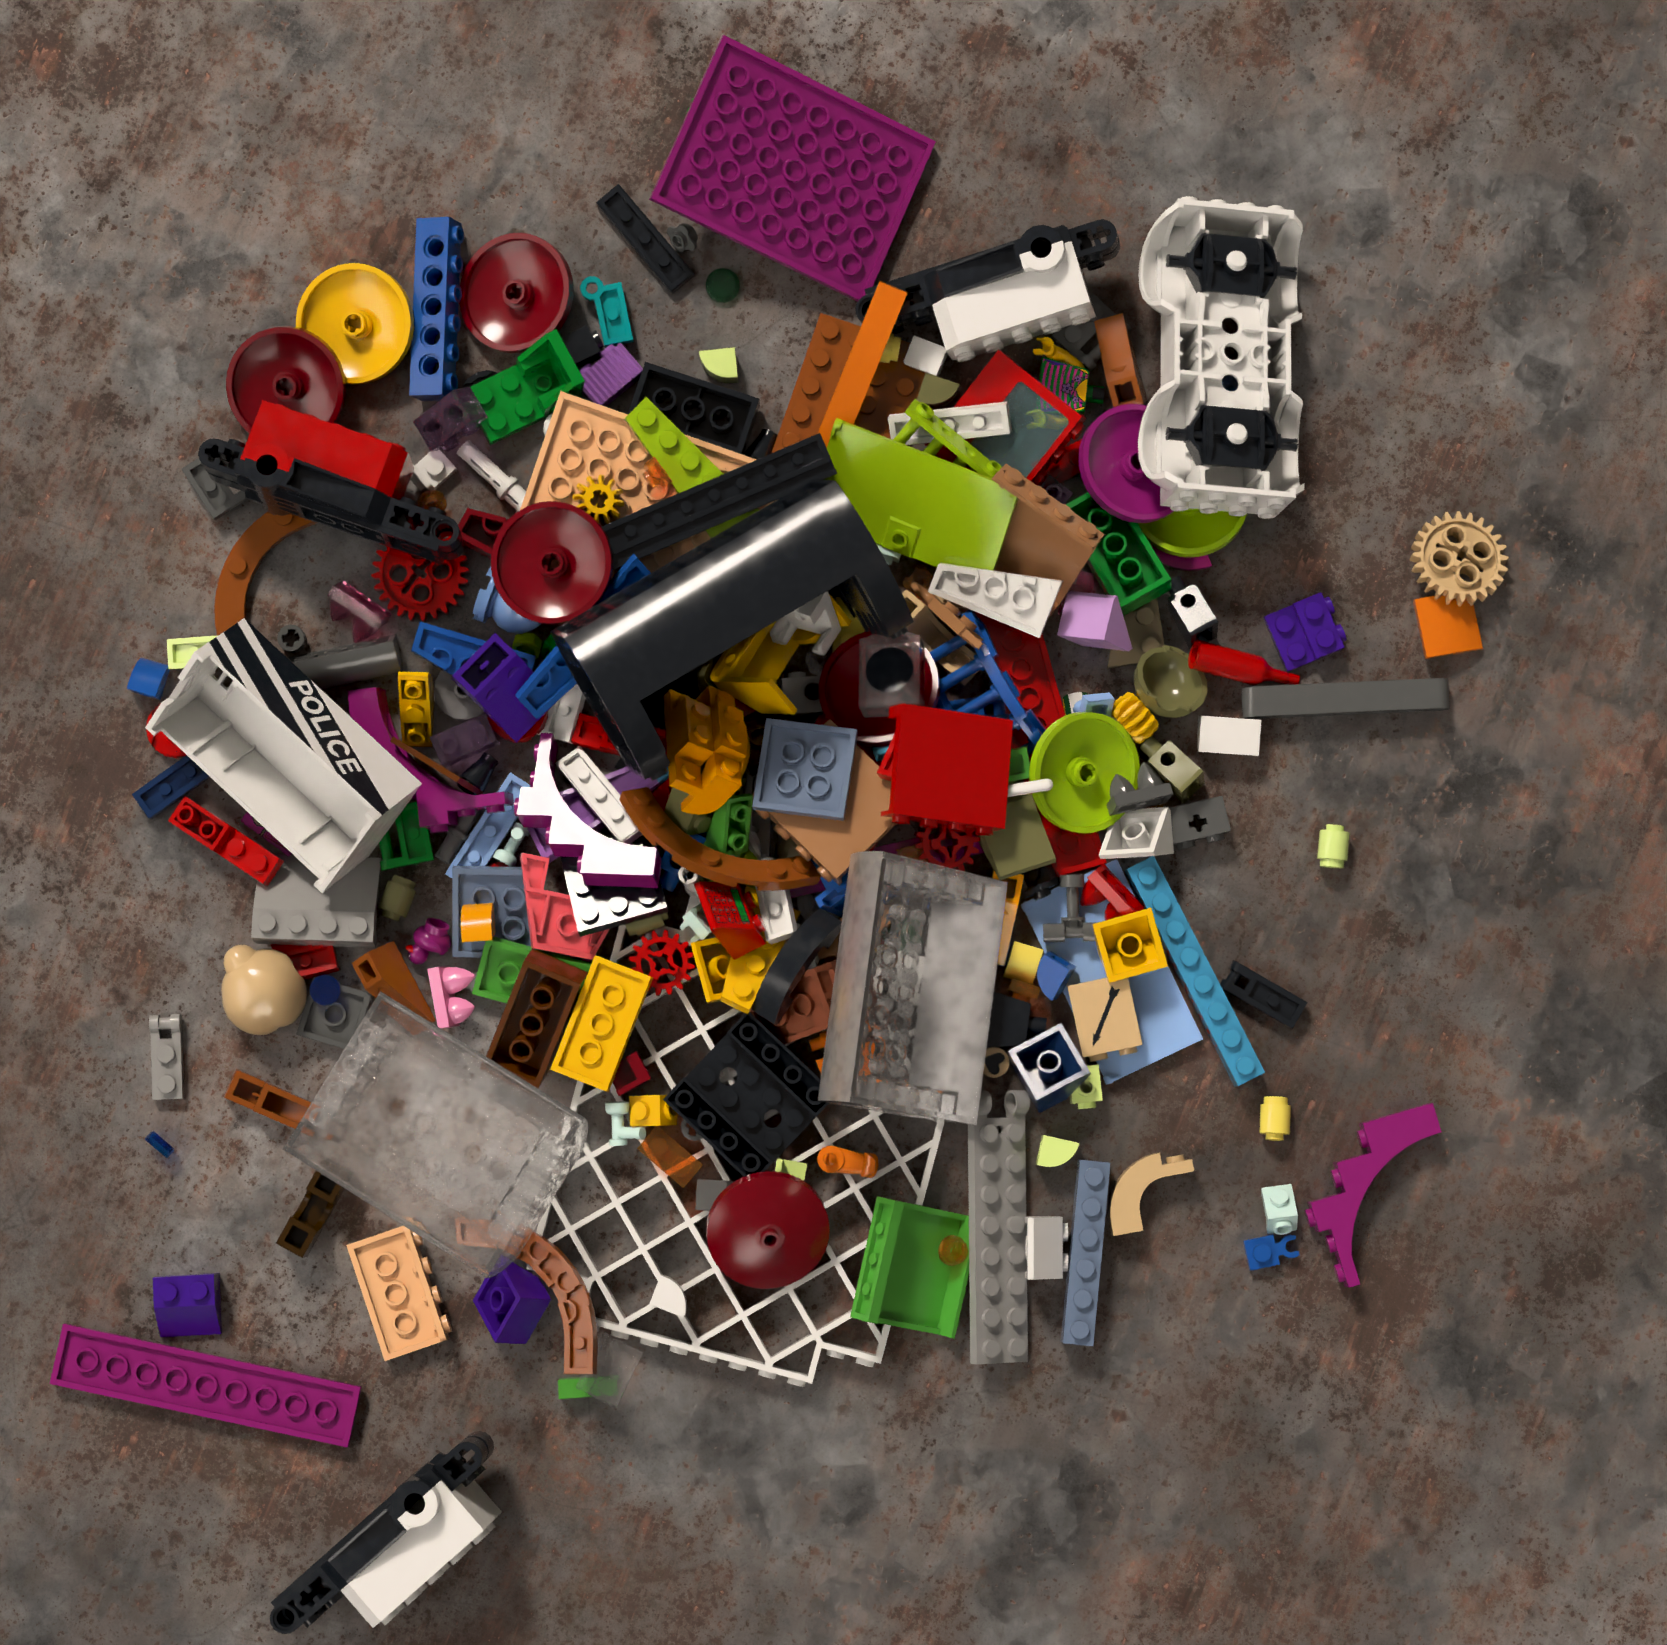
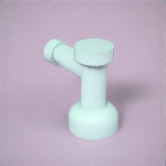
M517 822L513 826L514 829L511 831V837L504 849H497L492 856L496 861L505 863L509 867L516 865L517 859L514 854L525 835L529 836L530 834L527 827H523Z
M605 1102V1111L611 1115L612 1139H609V1146L628 1145L627 1139L643 1140L646 1137L644 1127H624V1114L629 1112V1102Z

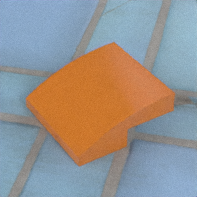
M1443 595L1437 600L1434 599L1435 596L1413 600L1425 659L1483 649L1474 605L1470 606L1467 599L1464 600L1461 607H1458L1456 599H1452L1449 605H1447L1445 602L1446 596Z

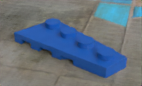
M419 622L411 652L453 675L486 641ZM512 649L532 670L536 656Z

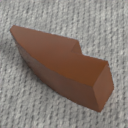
M237 1068L224 1094V1098L308 1135L321 1109V1106Z

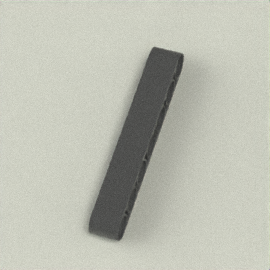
M1448 678L1241 688L1243 719L1423 712L1450 709Z

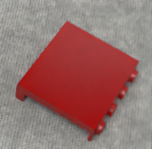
M905 703L890 706L888 719L896 720L889 810L882 811L881 816L892 818L891 822L895 824H910L911 820L920 822L919 826L924 828H938V824L947 825V830L953 832H965L966 828L975 829V834L981 836H993V831L1005 829L1013 720Z

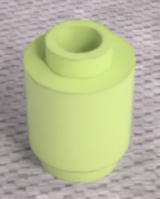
M1326 824V830H1320L1317 859H1320V867L1344 868V861L1348 860L1350 832L1344 831V826Z

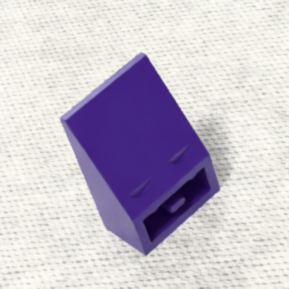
M496 633L452 675L451 679L516 743L546 713L544 712L536 719L515 696L534 672Z

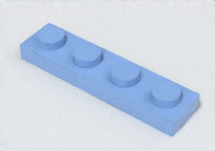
M510 772L498 792L513 793L515 801L520 796L521 787H530V785ZM514 805L505 806V812L487 814V810H485L445 874L452 878L453 866H487L493 854L500 847L518 819V816L514 814Z

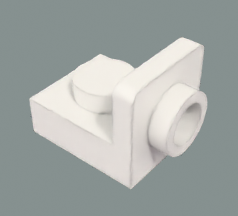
M436 446L414 466L410 480L420 491L426 488L432 493L455 473L457 468Z

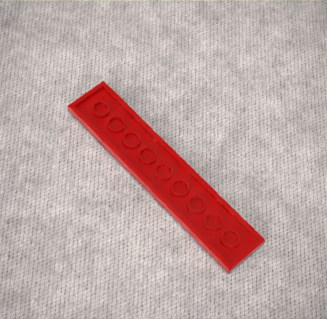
M973 611L986 625L999 655L994 660L1001 672L1007 671L1020 692V696L1017 699L1024 710L1028 711L1031 709L1046 729L1056 720L1066 716L1043 633L1038 638ZM1005 704V712L1010 715L1011 712ZM1023 729L1012 730L1011 749L1019 748L1028 743L1029 737ZM1029 778L1023 779V781L1029 782ZM1037 807L1056 857V862L1052 863L1057 877L1100 866L1103 863L1106 864V859H1100L1099 857L1102 845L1098 832L1085 834L1063 830L1049 822Z

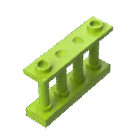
M914 399L904 412L911 419L893 440L906 444L921 426L934 436V439L923 452L935 456L945 445L958 456L953 462L954 464L964 468L968 464L977 473L993 478L1002 468L998 462L989 460L934 415V411L926 403Z

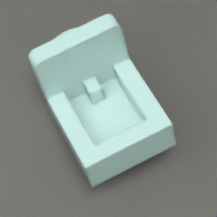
M1286 1184L1261 1188L1267 1234L1276 1233L1284 1235L1297 1230L1298 1213L1292 1185Z

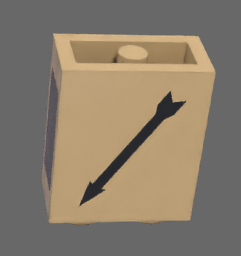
M1107 978L1067 986L1083 1057L1089 1056L1090 1062L1107 1059V1052L1119 1050L1120 1056L1138 1052L1137 1046L1143 1044L1128 978L1111 983L1108 982Z

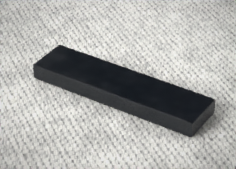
M619 184L596 202L599 209L671 294L675 293L695 276L693 271Z

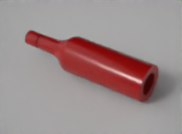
M1196 640L1189 652L1188 666L1193 670L1251 685H1257L1264 681H1273L1287 685L1299 684V675L1275 669L1259 655L1202 640Z

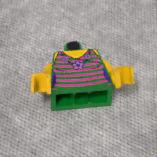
M1036 338L1037 341L1042 342L1043 349H1033V353L1038 356L1046 355L1047 357H1042L1039 374V382L1082 415L1085 412L1086 402L1103 404L1105 386L1088 385L1089 370L1084 369L1081 361L1065 349L1055 345L1051 338ZM1038 394L1036 410L1026 413L1027 416L1031 415L1035 420V423L1027 425L1029 430L1039 427L1060 430L1069 424V420Z

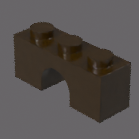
M320 1162L306 1187L307 1191L294 1215L290 1216L276 1244L301 1258L308 1257L352 1176L326 1162Z

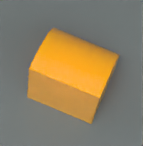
M493 903L463 905L461 910L462 942L493 940L496 933Z

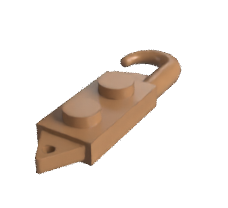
M913 582L910 586L911 589L927 604V607L957 635L979 650L983 645L981 642L983 639L974 632L978 626L965 615L959 618L958 616L962 612L950 601H947L945 604L942 603L935 595L929 593L927 589Z

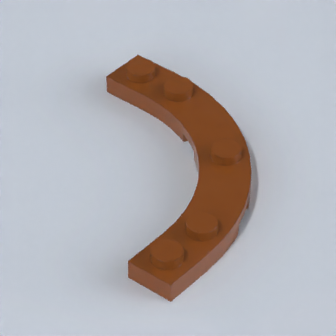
M266 512L242 534L224 563L216 589L214 613L217 635H220L243 618L247 620L246 597L248 588L261 564V560L269 550L293 533L317 524L316 522L293 514L280 516Z
M649 787L622 791L619 801L631 820L653 846L660 845L673 855L672 861L704 878L732 887H736L738 883L754 885L760 891L794 889L816 885L819 882L821 875L817 872L812 861L809 860L807 862L801 856L775 860L745 859L719 852L698 842L682 831L667 816Z
M454 1220V1251H494L520 1259L530 1265L547 1286L552 1288L559 1302L557 1305L564 1328V1374H597L598 1337L595 1311L583 1279L567 1256L545 1237L516 1224L494 1220Z

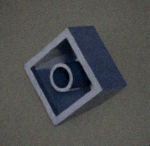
M1062 1023L1008 1050L1010 1063L1039 1113L1066 1100L1091 1075Z

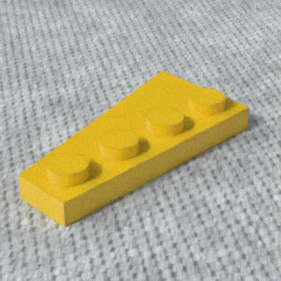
M746 885L745 893L750 891L757 903V908L754 909L755 915L759 914L761 917L757 892ZM793 908L797 922L801 912ZM787 939L772 945L766 942L767 944L735 960L730 956L721 1002L748 1015L766 973Z

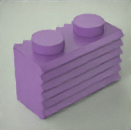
M619 343L616 347L613 344L609 345L600 353L601 359L593 366L589 363L579 370L585 380L582 393L589 401L607 407L640 379L643 368L622 343Z

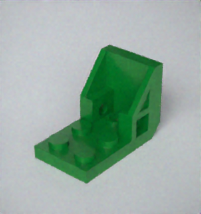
M557 329L545 334L518 356L516 365L463 390L462 394L489 444L492 445L553 414L560 391L581 398L585 380Z

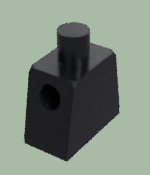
M1181 576L1172 578V589L1168 591L1171 595L1168 598V610L1188 648L1191 649L1196 640L1210 642L1216 639L1218 621L1195 584L1186 587Z
M994 992L987 1048L1018 1046L1026 1042L1027 1034L1039 1035L1045 1032L1047 1018L1029 1016L1031 1003Z

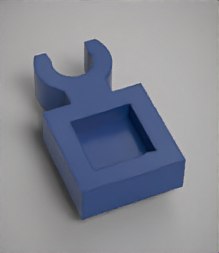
M1273 1234L1243 1240L1249 1271L1280 1265L1278 1257L1280 1255L1288 1258L1299 1256V1251L1288 1252L1286 1250V1243L1290 1240H1295L1296 1236L1285 1235L1276 1243Z

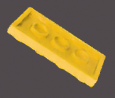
M595 955L550 1070L609 1092L653 977Z

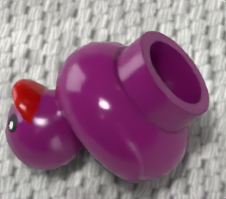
M427 918L425 925L418 927L413 934L415 944L405 947L408 951L409 960L414 964H423L428 959V951L439 953L441 956L447 953L451 947V938L448 934L450 926L443 920Z

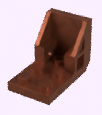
M836 960L805 972L789 996L794 1001L777 1026L752 1011V1008L750 1013L784 1045L826 1030L828 1028ZM868 969L861 1017L882 1009Z

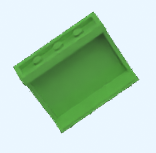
M877 1196L850 1317L869 1323H881L955 1339L969 1276V1216Z

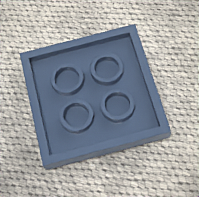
M766 718L752 804L753 810L845 821L858 736L857 729Z
M453 866L452 957L481 958L485 941L462 942L461 910L465 904L493 903L496 929L494 937L531 946L522 868Z

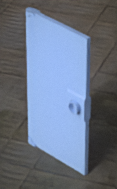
M1115 859L1105 864L1133 894L1118 860ZM1092 870V871H1090V872L1084 874V885H1085V883L1088 881V878H1087V877H1088L1094 870ZM1058 886L1050 890V895L1037 901L1034 898L1024 901L1021 907L1026 913L1044 953L1052 951L1076 966L1075 971L1063 990L1072 1010L1067 986L1107 978L1098 954L1096 941H1083V938H1065V942H1043V924L1061 923V917H1067L1066 887ZM1078 887L1079 916L1085 917V922L1105 921V910L1109 901L1106 899L1096 905L1081 906L1080 897L1084 887ZM1169 967L1128 978L1143 1045L1137 1046L1138 1052L1120 1056L1119 1050L1107 1052V1059L1096 1061L1099 1064L1106 1085L1112 1084L1128 1074L1203 1040Z

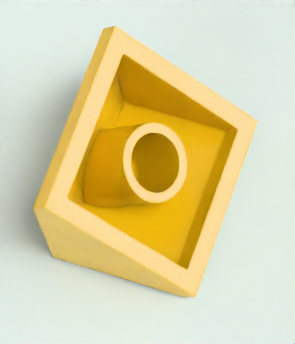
M1152 908L1092 924L1098 954L1109 983L1168 967Z
M717 937L690 943L706 1002L709 1004L720 1001L731 955Z

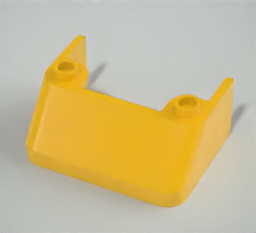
M829 594L840 626H850L852 621ZM775 621L724 651L711 671L710 679L720 690L729 693L737 700L760 713L795 714L798 709L778 687L776 682L799 644H814L818 641L821 634L797 628L786 645L773 643L770 631L777 622Z

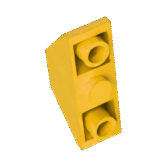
M398 672L402 742L408 746L432 747L434 727L433 677L429 672Z

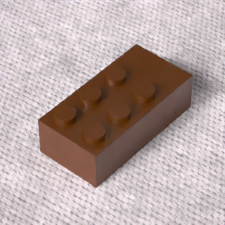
M532 948L522 964L483 1065L539 1089L547 1076L588 972Z

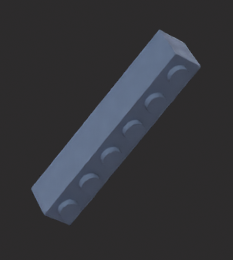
M1079 1159L1077 1162L1061 1342L1064 1344L1094 1345L1110 1174L1109 1162Z

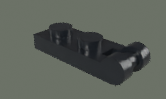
M1233 960L1229 966L1231 971L1227 978L1222 979L1220 982L1222 989L1293 1029L1308 1002ZM1241 976L1249 980L1244 990L1236 986Z

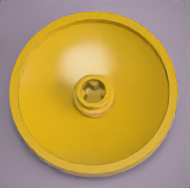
M348 263L337 265L324 271L310 283L303 293L297 308L296 327L314 333L333 349L341 362L347 384H366L385 377L404 359L413 338L414 315L406 292L391 275L370 265Z

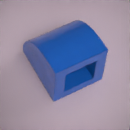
M141 657L132 671L127 689L134 693L161 700L170 672L168 665Z
M1052 951L1045 953L1039 962L1037 979L1042 992L1052 1001L1059 998L1076 966Z

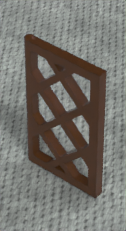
M394 736L390 740L393 744L477 795L483 794L482 790Z

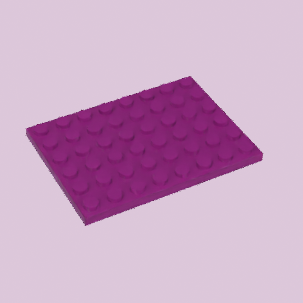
M722 35L649 200L858 302L861 297L866 295L864 289L874 285L936 141Z

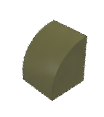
M925 373L917 401L926 403L932 410L942 408L955 398L960 384Z

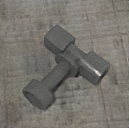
M1084 874L1060 875V887H1066L1067 917H1061V923L1043 924V942H1065V938H1083V941H1095L1092 924L1098 922H1085V917L1079 916L1078 887H1084Z

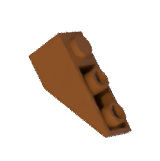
M1124 313L1095 320L1094 323L1106 382L1113 407L1124 404H1144L1147 397Z
M394 941L373 949L352 962L365 990L416 1033L420 1032L436 1021Z

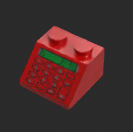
M699 881L694 884L711 931L734 960L767 944L762 933L766 931V927L760 915H755L754 909L757 908V903L750 891L745 893L739 884L736 887Z

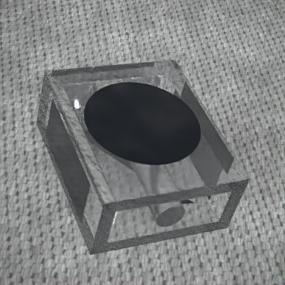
M906 632L895 639L878 636L877 634L870 635L868 638H859V708L864 718L889 716V707L901 703L925 706V645L920 635Z

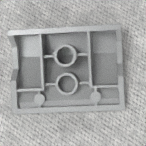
M274 854L282 859L284 863L268 887L258 880L256 884L251 938L256 944L377 948L376 922L381 887L380 861H382V858L367 857L325 892L321 893L314 886V883L319 878L294 855Z

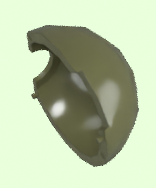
M1163 645V647L1148 650L1141 655L1134 671V686L1140 701L1143 702L1149 711L1167 718H1179L1189 715L1204 703L1208 693L1207 679L1204 673L1190 669L1188 666L1189 654L1179 648Z

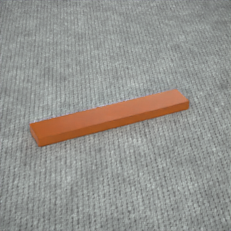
M879 281L818 431L826 448L836 418L854 425L908 292Z

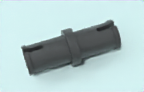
M476 810V816L471 817L457 816L458 825L448 826V834L434 857L451 865L461 845L467 840V835L480 812Z

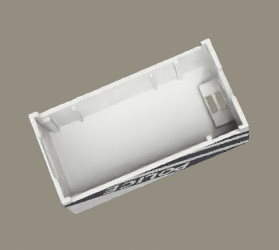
M245 618L193 653L178 676L180 681L169 698L161 702L145 727L153 736L162 731L317 876L319 880L314 883V886L321 893L325 892L370 856L422 785L416 777ZM218 667L223 671L219 679L214 676ZM229 676L233 681L226 688L222 683Z

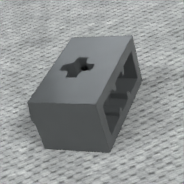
M1223 796L1169 808L1171 810L1173 846L1177 845L1178 850L1196 846V840L1206 838L1207 843L1224 840V834L1231 831ZM1193 816H1196L1198 821L1203 820L1204 825L1200 827V832H1197L1195 827L1190 828L1189 823L1194 819Z

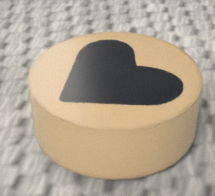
M997 1047L986 1049L983 1074L991 1078L1000 1077L1005 1074L1009 1068V1057L1006 1052Z

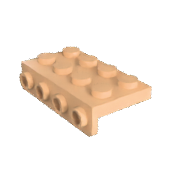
M411 1223L346 1245L384 1361L450 1339L448 1333L452 1332L447 1314L442 1316L438 1305L442 1303L438 1286L432 1287L429 1275L433 1274L430 1261L427 1256L422 1257L419 1248L420 1245H423L418 1227L413 1229Z

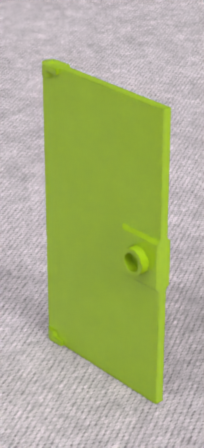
M836 418L827 450L837 474L824 480H835L859 514L876 544L935 567L939 563L995 570L1015 506L1018 502L1016 496L1006 489L999 487V484L990 477Z

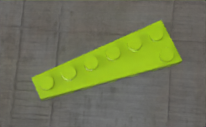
M647 397L625 417L624 420L653 457L655 463L663 474L666 475L677 493L723 475ZM756 508L705 531L711 539L756 513L759 509Z

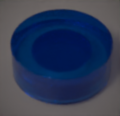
M321 975L312 981L310 995L320 1005H332L340 998L341 985L336 978L329 975Z
M151 1131L144 1138L166 1158L174 1152V1148L154 1131Z

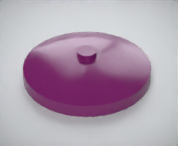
M1124 404L1113 407L1101 414L1084 433L1079 448L1078 461L1081 478L1094 501L1116 518L1133 523L1158 521L1174 511L1168 506H1160V486L1153 483L1145 475L1139 462L1138 437L1142 417L1147 406Z

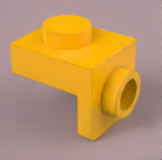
M667 1095L629 1096L630 1126L677 1125L678 1113L663 1100Z

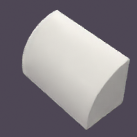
M1199 716L1197 729L1198 752L1259 756L1261 720Z

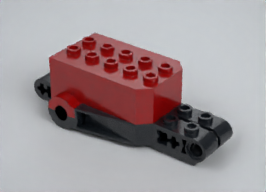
M262 400L246 445L235 439H229L226 442L212 438L203 442L199 448V460L213 481L245 492L246 499L262 504L273 515L284 516L293 514L441 565L444 560L458 558L464 551L463 537L454 519L446 516L447 513L439 508L429 507V510L418 507L416 501L404 497L414 466L409 453L406 452V448L399 444L386 442L372 435L350 430L340 424L329 423L313 415L300 413L286 406ZM447 536H452L449 540H446V541H443V540H442L443 538H445V537H447Z

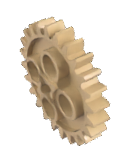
M1457 511L1452 519L1450 514L1445 512L1442 521L1439 517L1434 516L1431 524L1426 522L1422 527V531H1418L1415 536L1417 541H1414L1411 546V550L1414 553L1411 555L1410 561L1417 563L1411 571L1413 573H1421L1416 582H1426L1428 584L1424 590L1425 593L1432 589L1435 590V600L1439 599L1441 595L1446 596L1445 602L1447 605H1449L1452 599H1456L1458 607H1461L1465 599H1467L1470 606L1474 605L1477 598L1483 602L1488 596L1487 593L1490 595L1494 594L1497 589L1496 586H1500L1504 580L1501 576H1504L1508 570L1503 565L1506 564L1509 557L1501 555L1507 546L1497 544L1501 534L1492 536L1491 531L1494 526L1490 525L1484 528L1482 526L1484 518L1481 517L1477 522H1474L1472 513H1469L1466 519H1462L1461 512ZM1447 536L1455 537L1458 543L1451 542ZM1473 551H1480L1485 558L1477 557ZM1433 559L1441 560L1445 567L1437 566ZM1460 574L1467 575L1471 582L1461 579Z

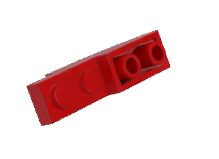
M186 796L183 797L168 820L267 887L284 863L282 859Z

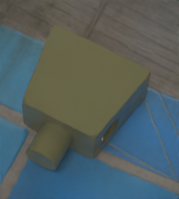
M1151 736L1141 745L1140 749L1150 758L1148 765L1158 773L1164 784L1170 782L1173 794L1183 804L1205 784L1203 770L1170 740L1162 745ZM1168 761L1173 762V764L1170 766L1163 765L1165 762Z

